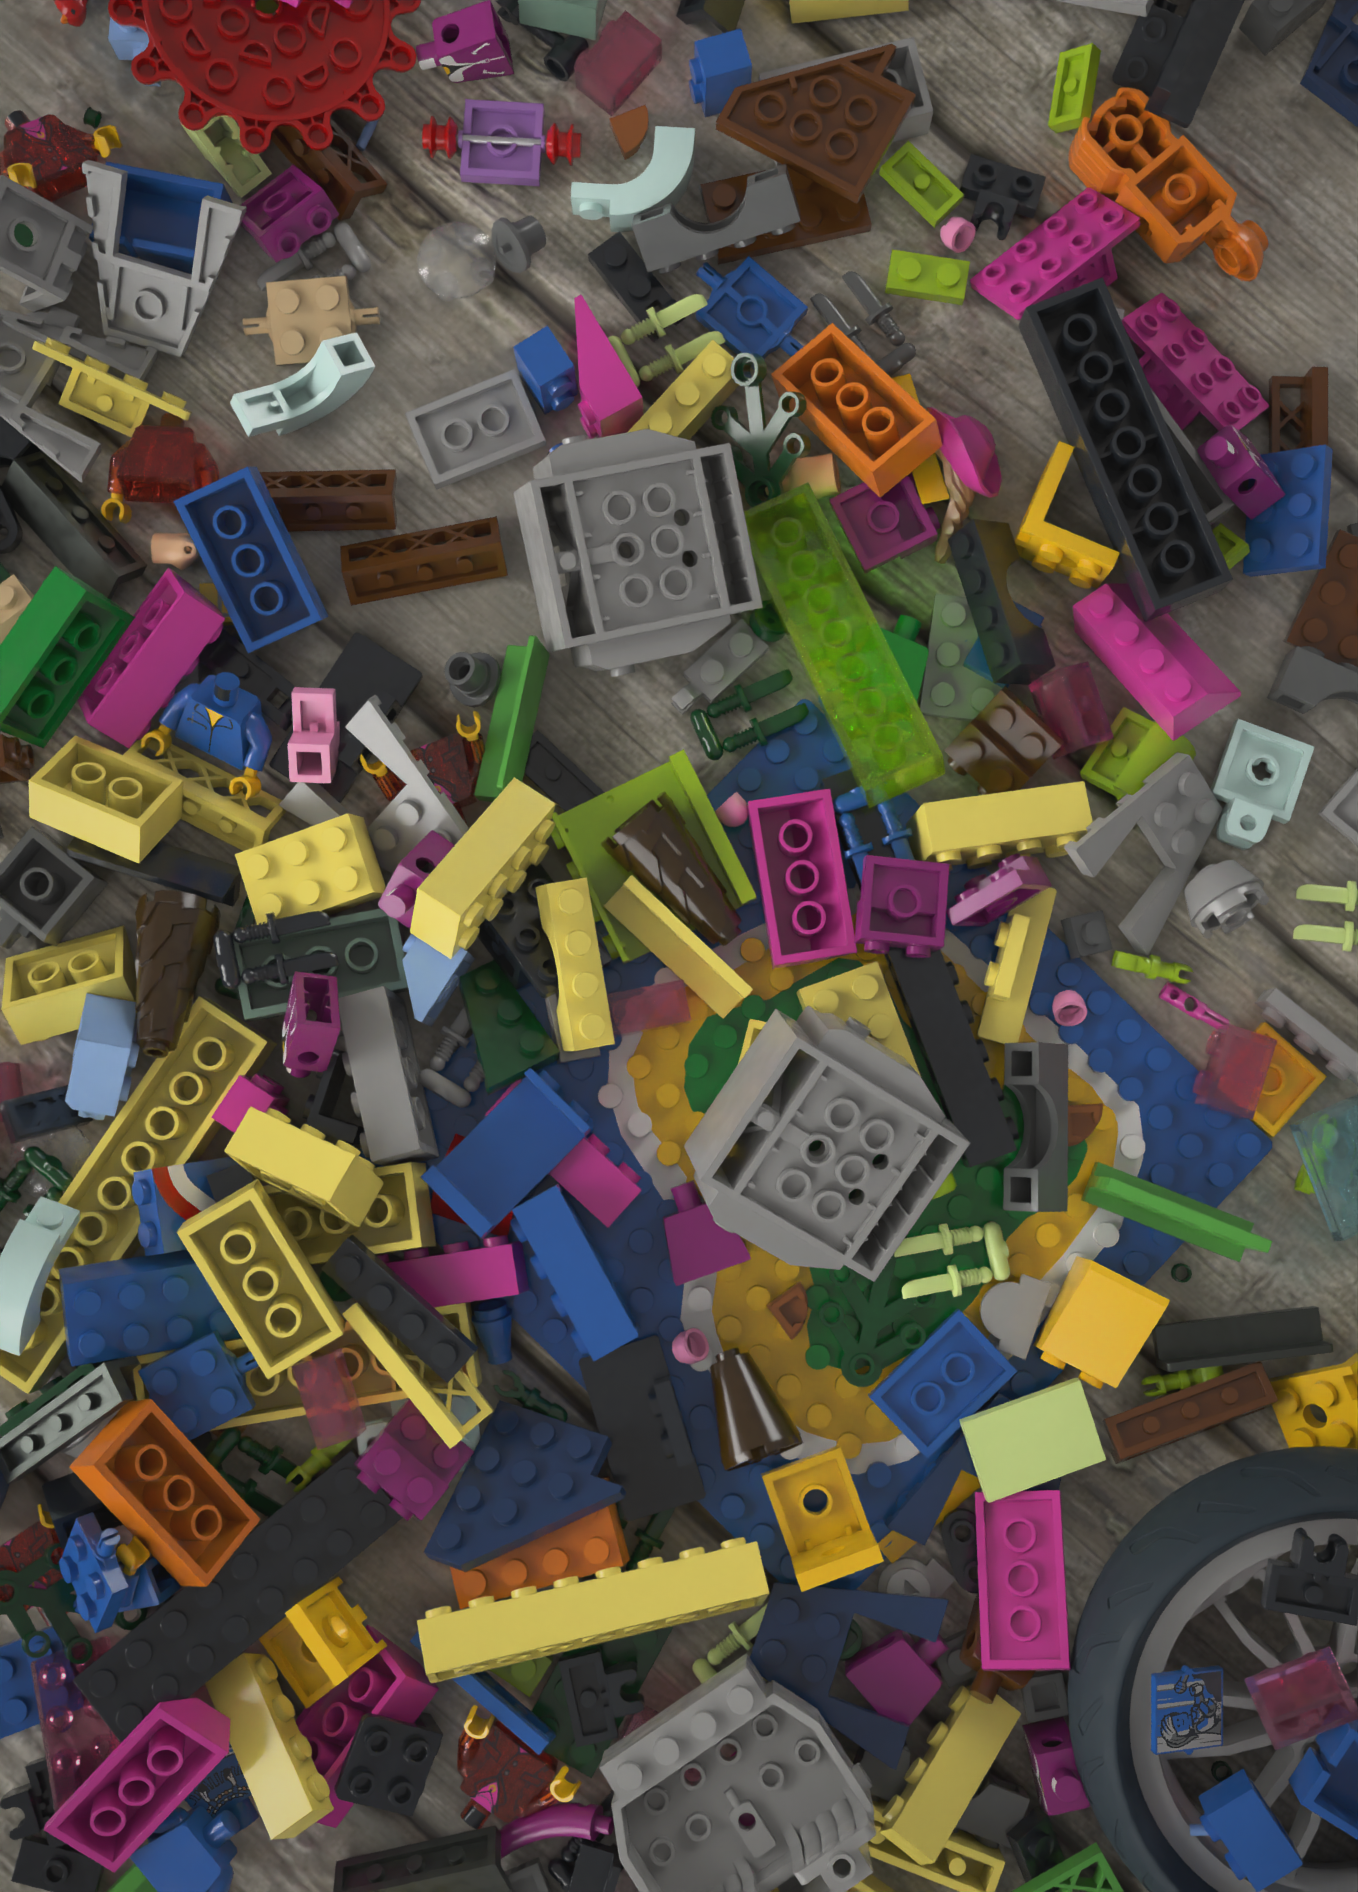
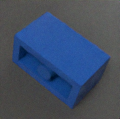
M741 28L694 41V58L689 60L692 79L689 80V88L694 104L701 103L705 117L721 113L735 87L751 83L752 63Z
M548 325L513 347L519 377L545 415L552 410L556 412L561 411L574 401V396L578 394L574 364Z
M1244 1768L1198 1796L1205 1813L1199 1819L1214 1843L1220 1839L1229 1850L1224 1856L1232 1871L1239 1880L1247 1877L1256 1892L1261 1891L1303 1865L1293 1841Z

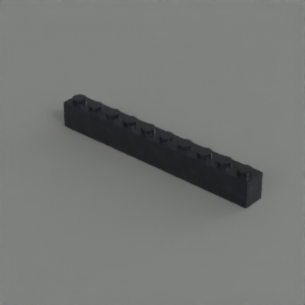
M865 763L822 779L819 787L821 790L830 789L833 801L835 797L845 794L852 789L875 782H883L878 770L872 772L869 763ZM880 801L846 812L851 813L855 817V824L858 825L857 828L860 830L861 840L864 841L863 844L872 842L874 850L868 851L869 855L896 858L891 844L884 846L881 839L889 834H887L888 830L885 829L886 826H884L882 821V814L878 810ZM834 811L837 833L844 851L850 849L848 848L849 844L846 843V836L842 832L843 827L839 824V818L842 814ZM849 858L847 860L861 894L862 884L853 860ZM890 947L889 953L884 954L946 1119L950 1120L970 1142L961 1156L964 1166L971 1168L1016 1151L1017 1148L1014 1141L1019 1139L1017 1128L1011 1116L1004 1117L999 1104L1000 1101L1004 1100V1095L996 1077L989 1078L984 1063L989 1061V1056L981 1038L974 1039L969 1024L974 1023V1017L966 1000H959L954 987L959 984V978L951 961L945 963L941 950L937 952L931 951L930 958H912L905 955V948Z

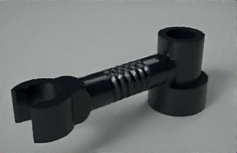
M497 0L496 2L501 6L497 13L502 19L510 23L512 22L514 25L522 26L552 48L544 57V64L551 74L559 80L567 81L577 70V62L589 49L586 39L574 35H568L565 38L556 31L520 24L518 0Z

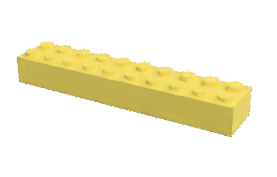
M201 996L197 998L191 1007L188 1022H184L177 1048L174 1051H169L166 1057L156 1058L58 1201V1203L80 1210V1221L49 1273L41 1297L40 1323L22 1354L18 1356L0 1349V1375L27 1394L38 1391L47 1384L68 1353L58 1269L133 1257L141 1245L138 1238V1227L141 1223L139 1209L132 1196L133 1173L153 1168L197 1162L222 1126V1124L211 1117L239 1075L253 1077L255 1073H258L277 1043L211 999Z

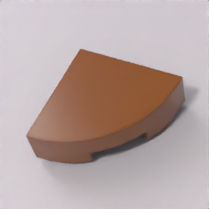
M646 104L609 119L610 127L624 160L638 152L640 145L647 135L649 118Z
M1103 1103L1068 1105V1146L1081 1143L1094 1131L1102 1117Z
M800 1281L766 1305L791 1340L803 1328L808 1312L807 1294Z

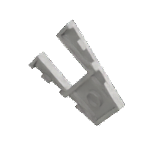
M86 160L82 162V172L86 174L89 195L86 196L88 216L92 217V224L94 226L95 241L92 242L94 259H97L100 278L97 282L103 333L141 346H151L158 351L181 357L186 353L247 207L208 195L202 198L192 274L119 253L128 171L92 160Z
M0 309V416L73 477L83 483L102 451L101 443L31 409L59 364V361L33 350L34 342L41 341L45 343L47 337L55 339L71 347L69 353L84 361L88 355L110 365L108 373L122 380L125 373L144 381L158 358V350L151 346L143 349L127 345L126 340L111 336L103 339L83 334L82 329L66 326L63 329L44 324V319Z
M374 695L363 705L345 728L407 784L367 828L379 866L393 874L401 860L431 830L456 845L469 830V827L444 792L440 794L427 776L430 771L421 759L417 761L403 742L406 737L395 722L392 724L389 722L378 706L381 704V701ZM298 782L279 804L283 809L312 826L347 813L351 814L318 783ZM427 863L421 870L425 873H431L434 867L431 863Z
M1178 752L1142 781L1145 786L1134 795L1126 794L1116 803L1118 808L1105 819L1098 817L1086 827L1088 833L1079 841H1069L1064 846L1083 875L1095 877L1135 824H1138L1161 859L1164 867L1118 927L1135 952L1148 955L1153 948L1222 811V807L1190 755Z

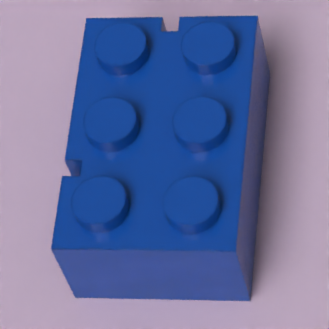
M106 161L108 166L128 171L119 253L135 258L139 257L145 261L192 274L202 198L208 195L233 203L225 185ZM93 230L91 234H89V239L91 240V242L95 241Z
M1336 1706L1315 1738L1320 1749L1316 1751L1309 1747L1288 1781L1301 1805L1358 1840V1718Z

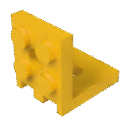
M1059 441L1043 470L1014 541L1019 556L1031 561V565L1037 570L1045 573H1054L1056 571L1068 576V580L1078 587L1089 589L1092 586L1098 589L1114 568L1120 552L1044 521L1074 449V446Z
M1358 1352L1342 1364L1269 1379L1278 1398V1401L1272 1407L1289 1448L1332 1446L1358 1449ZM1311 1404H1315L1324 1410L1327 1422H1321L1313 1416L1310 1408Z
M840 1445L761 1473L791 1556L801 1592L884 1562L877 1541L868 1524ZM813 1489L821 1490L827 1495L826 1506L818 1512L809 1511L803 1505L804 1496Z
M339 1576L298 1602L285 1613L286 1617L259 1638V1641L306 1709L387 1647L383 1639L376 1643L362 1624L368 1617L359 1604L351 1608L337 1587L343 1584V1581Z

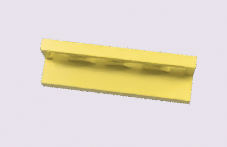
M154 737L144 748L141 747V740H137L123 754L133 760L184 780L182 817L180 819L242 851L267 843L270 830L286 813V810L279 805L282 800L263 790L255 797L245 800L248 791L245 783H243L242 790L234 796H222L214 792L213 788L226 787L229 789L231 781L236 776L173 744L162 753L164 759H150L142 755L147 748L156 752L160 750V742ZM177 769H191L197 772L199 777L187 778L179 774ZM261 805L271 810V812L265 818L251 811L249 806Z
M633 875L623 883V886L603 906L722 1019L726 1017L742 998H746L753 990L750 985Z
M358 1302L342 1314L450 1449L494 1411L462 1369L448 1382V1388L431 1386L425 1379L426 1363L416 1354L404 1353L398 1345L399 1339L394 1334L392 1338L384 1328L385 1326ZM411 1360L420 1361V1370L415 1367ZM455 1378L464 1389L454 1388ZM437 1393L447 1394L446 1404ZM453 1395L470 1396L481 1410L462 1425L451 1411Z

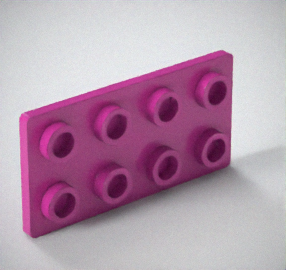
M1089 187L970 279L971 288L1015 319L1020 320L1026 307L1103 277L1106 286H1109L1118 279L1111 248L1140 226L1139 217Z
M1164 293L1158 294L1122 319L1126 333L1145 352L1139 359V363L1150 388L1182 432L1200 413L1218 431L1230 424L1240 431L1269 407V404L1262 398L1260 391L1244 379L1235 369L1232 361L1223 356L1209 342L1206 334L1198 327H1195L1181 312L1178 304Z

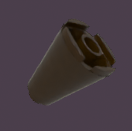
M737 1347L717 1354L715 1356L717 1363L710 1366L721 1463L725 1471L728 1472L758 1463L766 1457L779 1455L803 1444L800 1436L801 1433L750 1353L741 1354Z

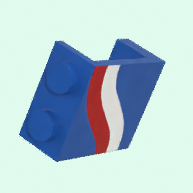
M225 1157L133 1173L132 1196L134 1202L138 1205L141 1222L138 1227V1238L140 1244L144 1247L145 1256L187 1249L178 1236L177 1231L183 1222L215 1204L207 1175L237 1165L238 1163L234 1159Z

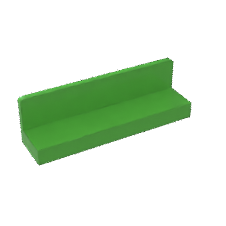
M530 635L527 646L507 645L501 680L497 690L474 794L479 801L493 802L514 777L521 782L523 781L550 656L537 636Z

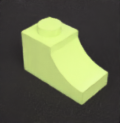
M217 116L212 118L203 129L198 131H191L182 125L205 159L218 170L238 197L242 198L272 174L259 154H251L243 148L240 143V128L234 119L227 116Z

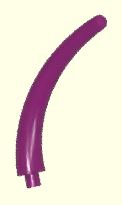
M562 1803L531 1811L499 1829L501 1833V1859L525 1845L543 1839L578 1837L594 1841L599 1833L611 1835L614 1830L613 1817L603 1815L602 1805L592 1803L587 1806L581 1803Z

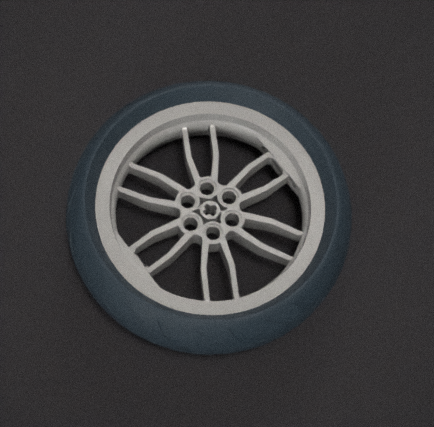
M1322 1446L1293 1447L1263 1452L1229 1462L1195 1478L1172 1492L1146 1513L1130 1530L1106 1562L1088 1596L1076 1630L1070 1657L1071 1670H1069L1068 1680L1069 1732L1075 1764L1085 1795L1103 1832L1123 1863L1149 1892H1256L1247 1877L1239 1880L1232 1871L1224 1856L1229 1850L1221 1839L1214 1843L1210 1836H1190L1189 1824H1202L1199 1819L1202 1813L1195 1807L1174 1775L1169 1760L1228 1756L1282 1742L1254 1782V1785L1268 1806L1271 1807L1288 1786V1779L1306 1754V1751H1304L1307 1744L1316 1741L1315 1738L1334 1711V1709L1327 1711L1326 1707L1334 1703L1335 1706H1339L1358 1718V1643L1356 1642L1358 1621L1357 1626L1333 1622L1329 1642L1324 1646L1315 1647L1312 1645L1298 1615L1283 1613L1295 1641L1283 1648L1281 1652H1277L1244 1625L1226 1602L1227 1598L1225 1596L1239 1590L1252 1576L1255 1580L1260 1578L1264 1584L1265 1567L1267 1566L1268 1558L1276 1560L1284 1553L1291 1551L1294 1532L1297 1528H1303L1307 1532V1536L1314 1541V1546L1327 1545L1328 1537L1331 1534H1338L1346 1540L1347 1544L1358 1545V1449ZM1358 1558L1352 1568V1574L1358 1575ZM1214 1604L1242 1643L1276 1674L1275 1680L1270 1684L1223 1681V1706L1261 1711L1262 1714L1224 1727L1223 1746L1195 1749L1190 1755H1187L1184 1751L1155 1755L1151 1751V1674L1164 1672L1169 1654L1186 1623ZM1357 1662L1356 1668L1351 1673H1340L1341 1668L1345 1664ZM1305 1666L1313 1667L1309 1676L1305 1678L1295 1677L1300 1668ZM1295 1706V1710L1289 1716H1277L1283 1707ZM1300 1805L1289 1832V1837L1293 1841L1301 1860H1303L1322 1818L1303 1805ZM1358 1859L1342 1862L1302 1861V1866L1259 1891L1358 1892Z

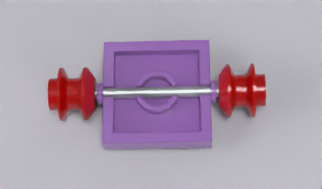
M465 99L463 130L458 132V126L452 117L448 118L446 125H438L435 117L431 116L430 124H423L422 145L423 149H429L431 158H434L437 150H445L448 158L452 159L458 150V146L462 148L461 182L540 186L542 153H547V157L552 165L556 164L559 157H567L570 166H573L574 158H581L582 133L574 131V124H571L568 132H560L557 124L553 123L547 131L546 139V135H543L545 117L543 103Z

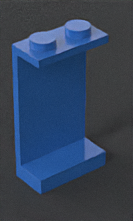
M529 1068L524 1073L526 1077L437 1166L432 1165L421 1176L480 1238L484 1239L591 1131V1127L586 1123L591 1116L574 1099L567 1105L556 1094L561 1086L545 1070H542L537 1075Z

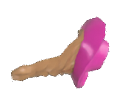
M926 407V410L937 421L942 447L935 453L943 462L945 484L950 495V502L935 547L934 560L940 564H945L951 555L948 539L962 528L963 520L970 513L969 507L972 506L976 493L989 498L998 496L1002 476L998 457L995 454L996 444L993 435L984 424L968 415L954 418L936 408Z

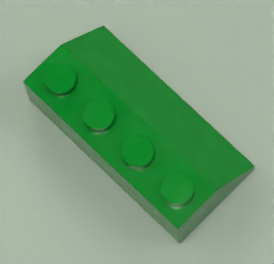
M55 566L0 645V731L44 749L135 617L82 580Z

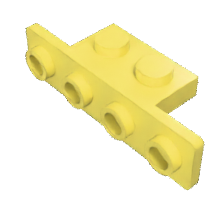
M47 337L45 343L35 341L33 344V350L72 367L58 404L133 439L137 438L150 404L187 421L191 416L192 412L184 408L187 401L165 391L162 397L146 391L148 383L125 373L123 380L107 373L110 365L87 355L85 361L79 360L69 355L71 347L55 339Z
M1049 887L1008 912L1006 922H1000L994 945L999 946L996 961H990L984 979V985L989 986L977 1030L979 1038L1001 1044L1018 1043L1057 893L1055 888Z

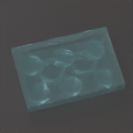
M1353 1095L1289 1125L1334 1241H1345L1358 1234V1095Z

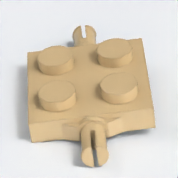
M347 276L266 282L268 298L266 317L243 318L244 326L259 325L258 327L243 328L245 336L269 334L273 342L275 364L277 366L309 363L323 340L355 333L359 325L380 324V317L378 316L364 318V316L380 315L378 307L355 309L349 296Z

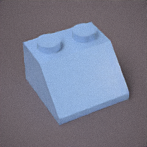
M411 934L403 946L402 950L407 954L402 961L414 1018L432 1027L458 987L459 977L467 973L475 958L466 950L460 948L455 956L450 959Z

